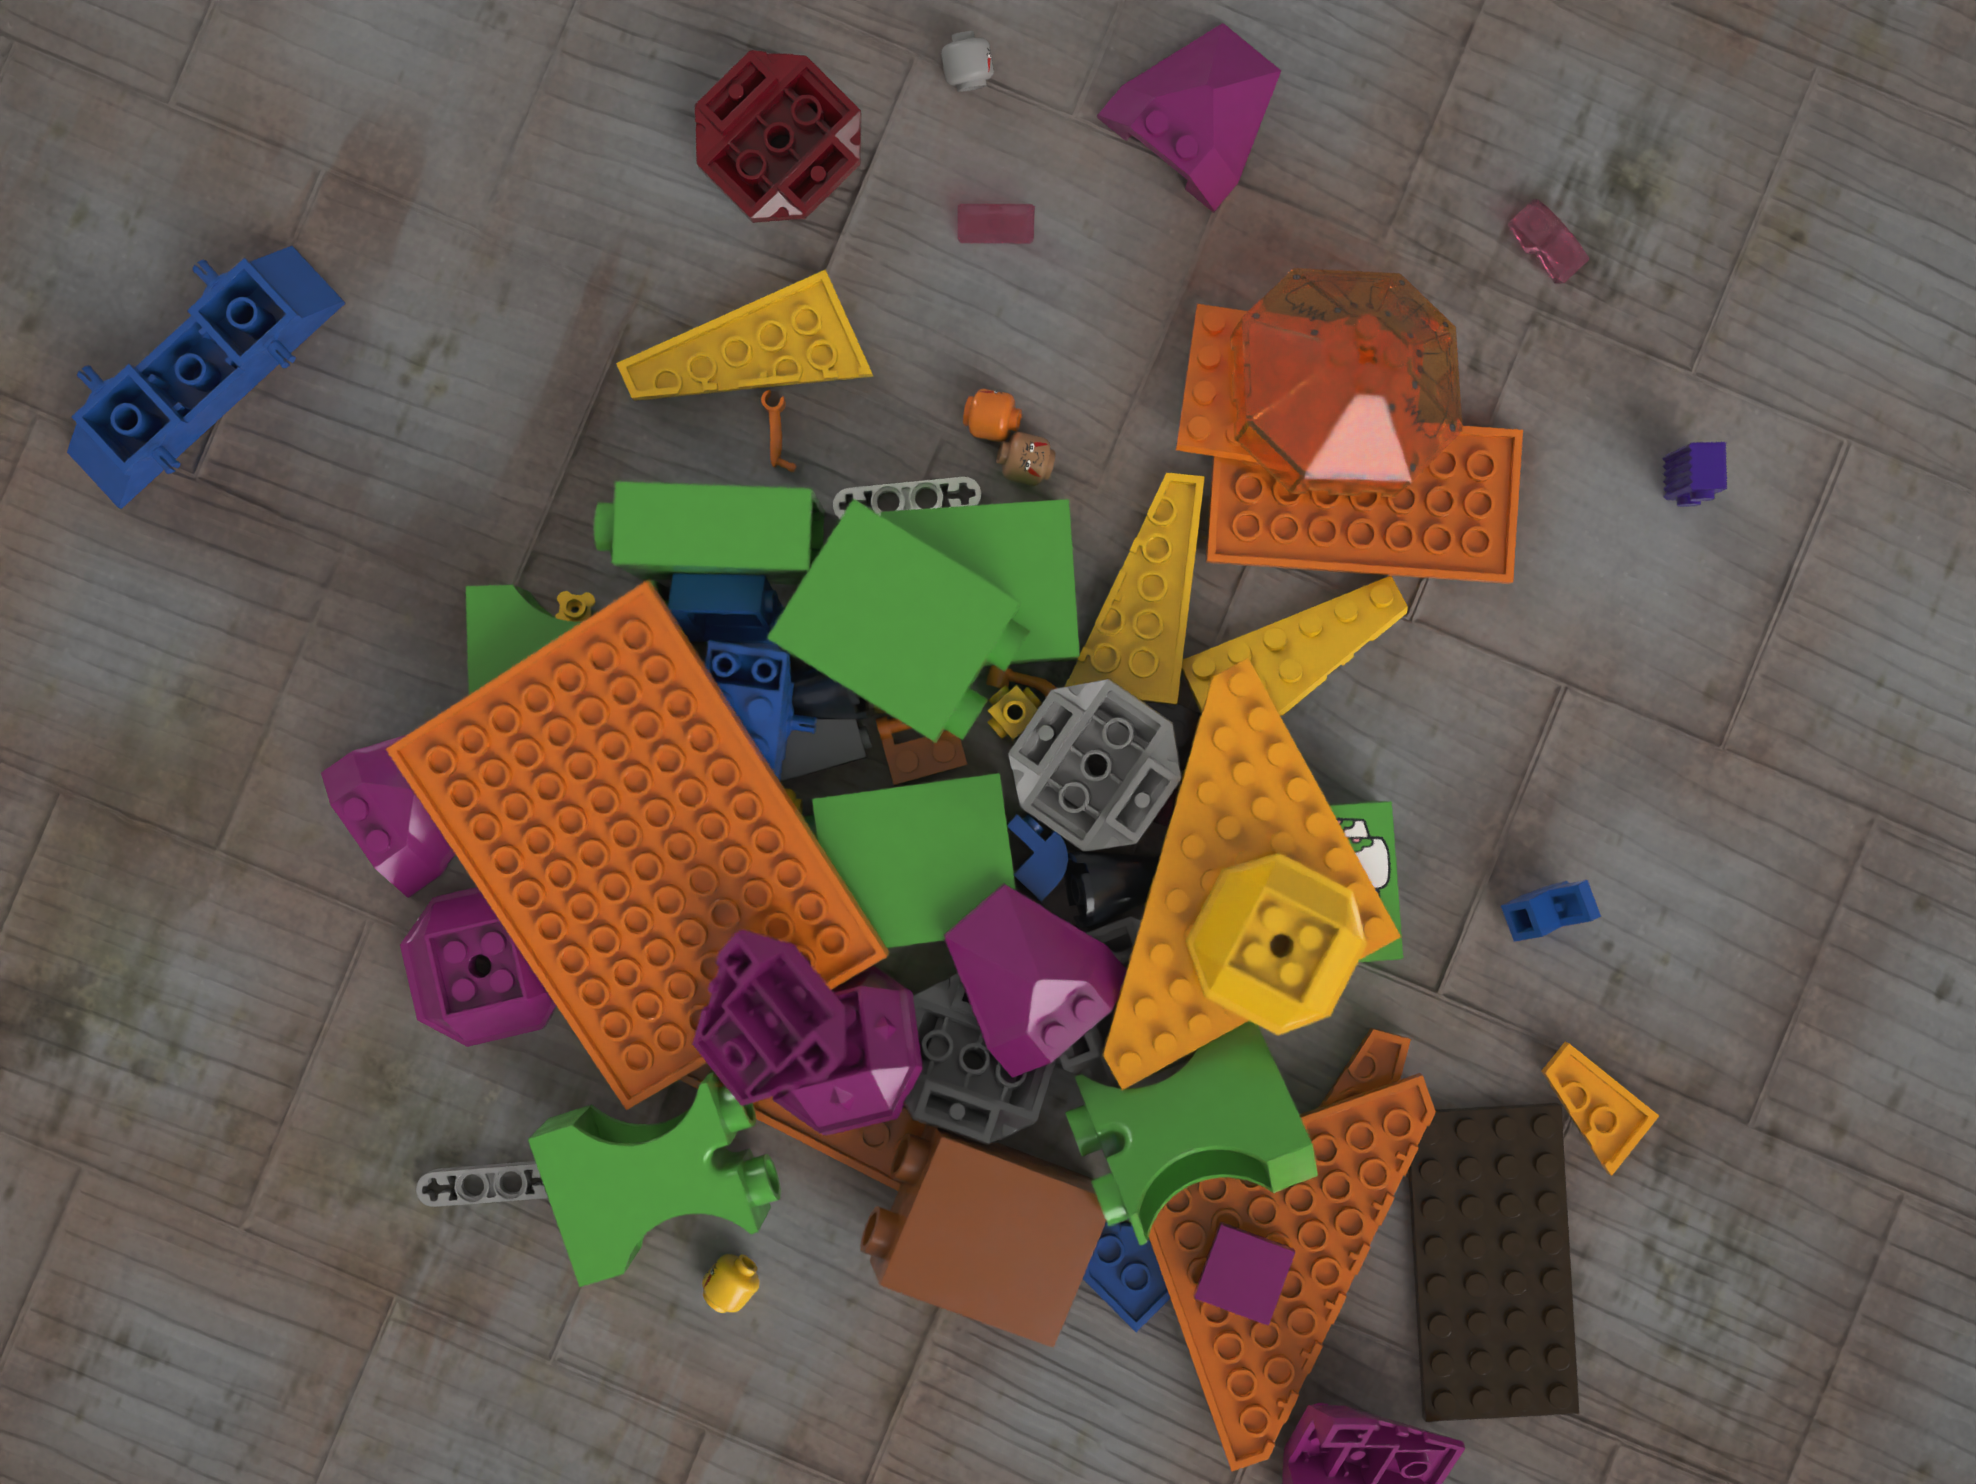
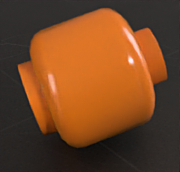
M980 389L974 397L969 396L967 398L963 414V424L968 426L970 434L975 438L1002 442L1008 439L1011 431L1017 432L1019 430L1022 410L1016 408L1015 399L1012 394Z

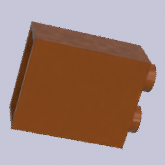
M929 1125L925 1126L921 1137L906 1133L897 1148L891 1167V1178L902 1182L891 1210L879 1206L873 1209L865 1225L860 1243V1251L871 1255L869 1261L879 1285L1054 1348L1106 1223L1105 1215L1091 1181L1094 1179L998 1142L986 1146Z

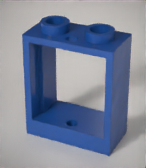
M673 574L668 609L690 642L718 641L725 643L776 644L767 637L786 608L781 604L777 591L773 590L765 575Z

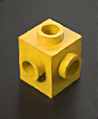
M1005 685L988 700L993 706L987 710L992 717L987 723L1001 739L1008 735L1013 741L1018 735L1022 734L1042 702L1028 687L1022 691L1016 685L1012 690H1009ZM1012 705L1021 707V718L1017 720L1009 718L1007 714L1008 708Z

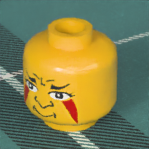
M725 1254L716 1261L702 1280L703 1297L711 1308L717 1312L725 1313L737 1312L745 1306L758 1291L760 1284L756 1273L757 1266L753 1260L746 1255Z

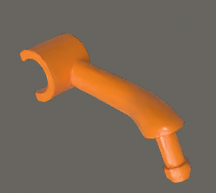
M766 390L762 394L761 402L769 413L771 464L774 468L778 465L789 472H795L797 467L795 463L781 459L782 427L780 413L785 409V398L782 396L777 406L770 407L767 405V401L771 396V390Z
M995 665L990 667L986 680L987 685L999 689L1005 685L1008 687L1009 682L1026 685L1037 689L1045 697L1048 696L1052 689H1057V687L1043 678L1014 672L1008 668L1004 672Z

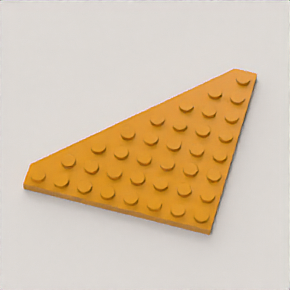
M1249 658L1211 677L1206 701L1197 725L1190 756L1183 773L1174 811L1167 828L1160 852V859L1151 883L1144 914L1137 931L1128 969L1121 986L1113 1014L1114 1017L1102 1052L1122 1090L1249 1021L1204 996L1186 943V938L1222 869L1281 853L1353 891L1367 946L1360 959L1401 937ZM1277 934L1270 941V950L1273 955H1281L1289 947V939L1286 934Z

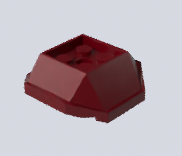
M749 50L695 104L697 166L752 223L806 219L861 165V110L807 56L767 54L765 51ZM784 135L790 138L789 143L784 148L777 149L771 146L772 140L777 136Z

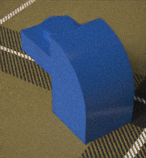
M1016 814L1007 823V827L1033 852L1013 873L1042 902L1058 885L1066 872L1068 864L1067 847L1061 835L1054 830L1044 840L1040 836L1044 829L1031 816L1027 814L1022 819Z
M1588 880L1573 883L1563 881L1548 885L1501 905L1514 942L1543 937L1560 927L1591 922L1601 917Z

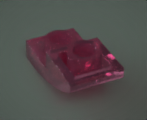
M1533 199L1508 223L1525 253L1537 254L1555 284L1565 283L1589 260L1588 255L1569 229L1538 199Z

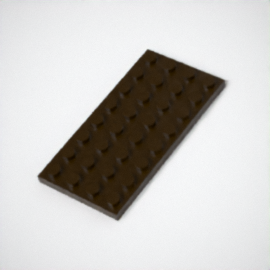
M1558 1103L1436 1109L1434 1118L1430 1126H1427L1418 1144L1419 1149L1408 1169L1423 1419L1425 1422L1580 1414L1562 1107Z

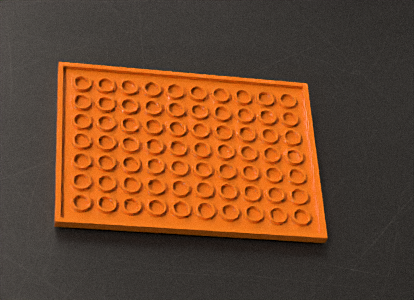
M650 580L645 581L386 748V751L626 1111L707 1063L693 1046V1041L702 1009L708 1006L711 993L708 992L710 981L716 978L719 966L716 964L718 953L739 930L742 929L794 944L830 989L872 966L889 954V950Z

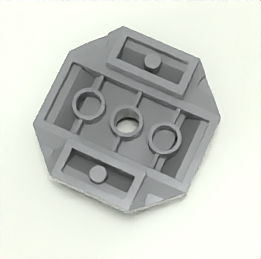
M1110 679L1052 689L1008 753L1020 807L1082 851L1137 844L1182 780L1174 723ZM1092 754H1099L1106 759L1107 770L1103 775H1095L1090 771L1088 760Z

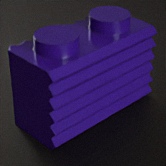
M1693 442L1662 458L1666 462L1662 466L1666 469L1663 473L1666 477L1663 481L1666 484L1663 489L1666 494L1663 497L1666 500H1677V506L1701 505V501L1714 500L1716 493L1727 489L1726 442Z

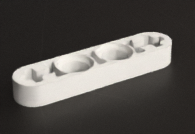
M969 477L843 489L836 494L833 500V509L836 516L841 520L846 510H840V505L846 504V497L852 496L859 503L867 502L864 495L872 493L871 505L873 511L881 516L883 511L878 508V499L886 492L896 494L900 500L899 506L895 511L922 509L916 504L915 498L917 493L925 488L931 489L937 494V503L932 508H942L944 498L940 487L948 486V494H955L960 491V486L967 485L968 491L975 492V497L969 498V504L961 505V500L958 498L948 499L950 507L973 506L980 504L981 490L978 483Z

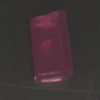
M1033 204L958 205V241L960 243L1030 244L1034 240L1035 206Z

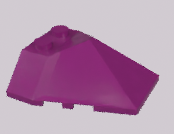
M1221 23L1122 85L1100 111L1097 118L1125 141L1133 135L1187 179L1185 190L1214 213L1240 180L1281 70L1224 23Z
M404 735L351 751L321 772V776L331 807L370 863L407 898H410L440 877L455 853L386 751V748L406 736Z
M1004 883L943 935L959 978L967 993L973 1014L982 1032L985 1045L1012 1078L1052 1063L1112 1011L1119 998L1121 986L1127 969L1107 945Z
M742 929L736 932L718 953L716 964L719 966L716 978L710 981L708 992L711 993L708 1006L702 1009L693 1046L738 1103L744 1106L772 1097L779 1092L785 1090L792 1091L801 1085L811 1082L814 1084L825 1079L845 1059V1007L794 944Z
M1317 1403L1308 1405L1284 1448L1282 1484H1442L1465 1450V1445L1461 1440L1345 1405Z

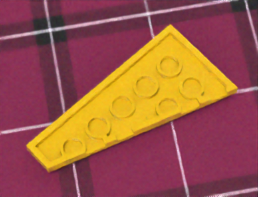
M826 269L616 363L634 401L873 377Z
M1166 472L1142 527L1134 539L1122 569H1120L1095 621L1091 634L1064 687L1110 679L1143 702L1177 705L1205 476Z
M1390 575L1185 658L1182 662L1181 671L1202 714L1211 677L1249 658L1279 715L1283 716L1327 679V675L1340 665L1344 666L1350 661L1356 651L1367 642L1374 641L1407 614L1408 606Z

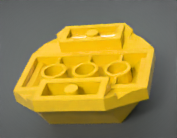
M1281 853L1222 869L1186 938L1204 996L1276 1035H1281L1329 1017L1367 946L1353 891ZM1277 934H1286L1289 939L1287 951L1281 955H1273L1270 950L1271 939Z

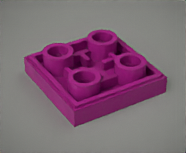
M1220 1221L1193 1294L1194 1298L1269 1326L1294 1258L1295 1250L1294 1248Z

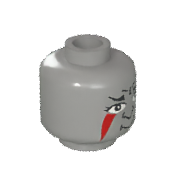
M965 31L951 35L952 42L945 45L941 50L946 82L949 85L956 86L958 92L986 87V80L990 79L994 74L989 42L984 38H975L974 31Z

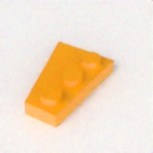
M1568 1042L1562 1044L1541 1071L1606 1173L1612 1176L1658 1119L1659 1115Z

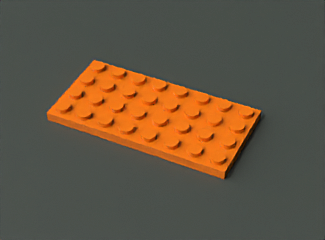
M1417 423L1414 425L1410 465L1415 464L1416 470L1412 472L1409 467L1408 481L1405 485L1213 456L1206 563L1504 584L1513 583L1523 430L1455 425V431L1452 432L1450 425L1442 424L1437 435L1434 438H1428L1423 430L1416 432L1417 429L1424 428L1426 434L1433 437L1440 424L1423 423L1421 425V423Z

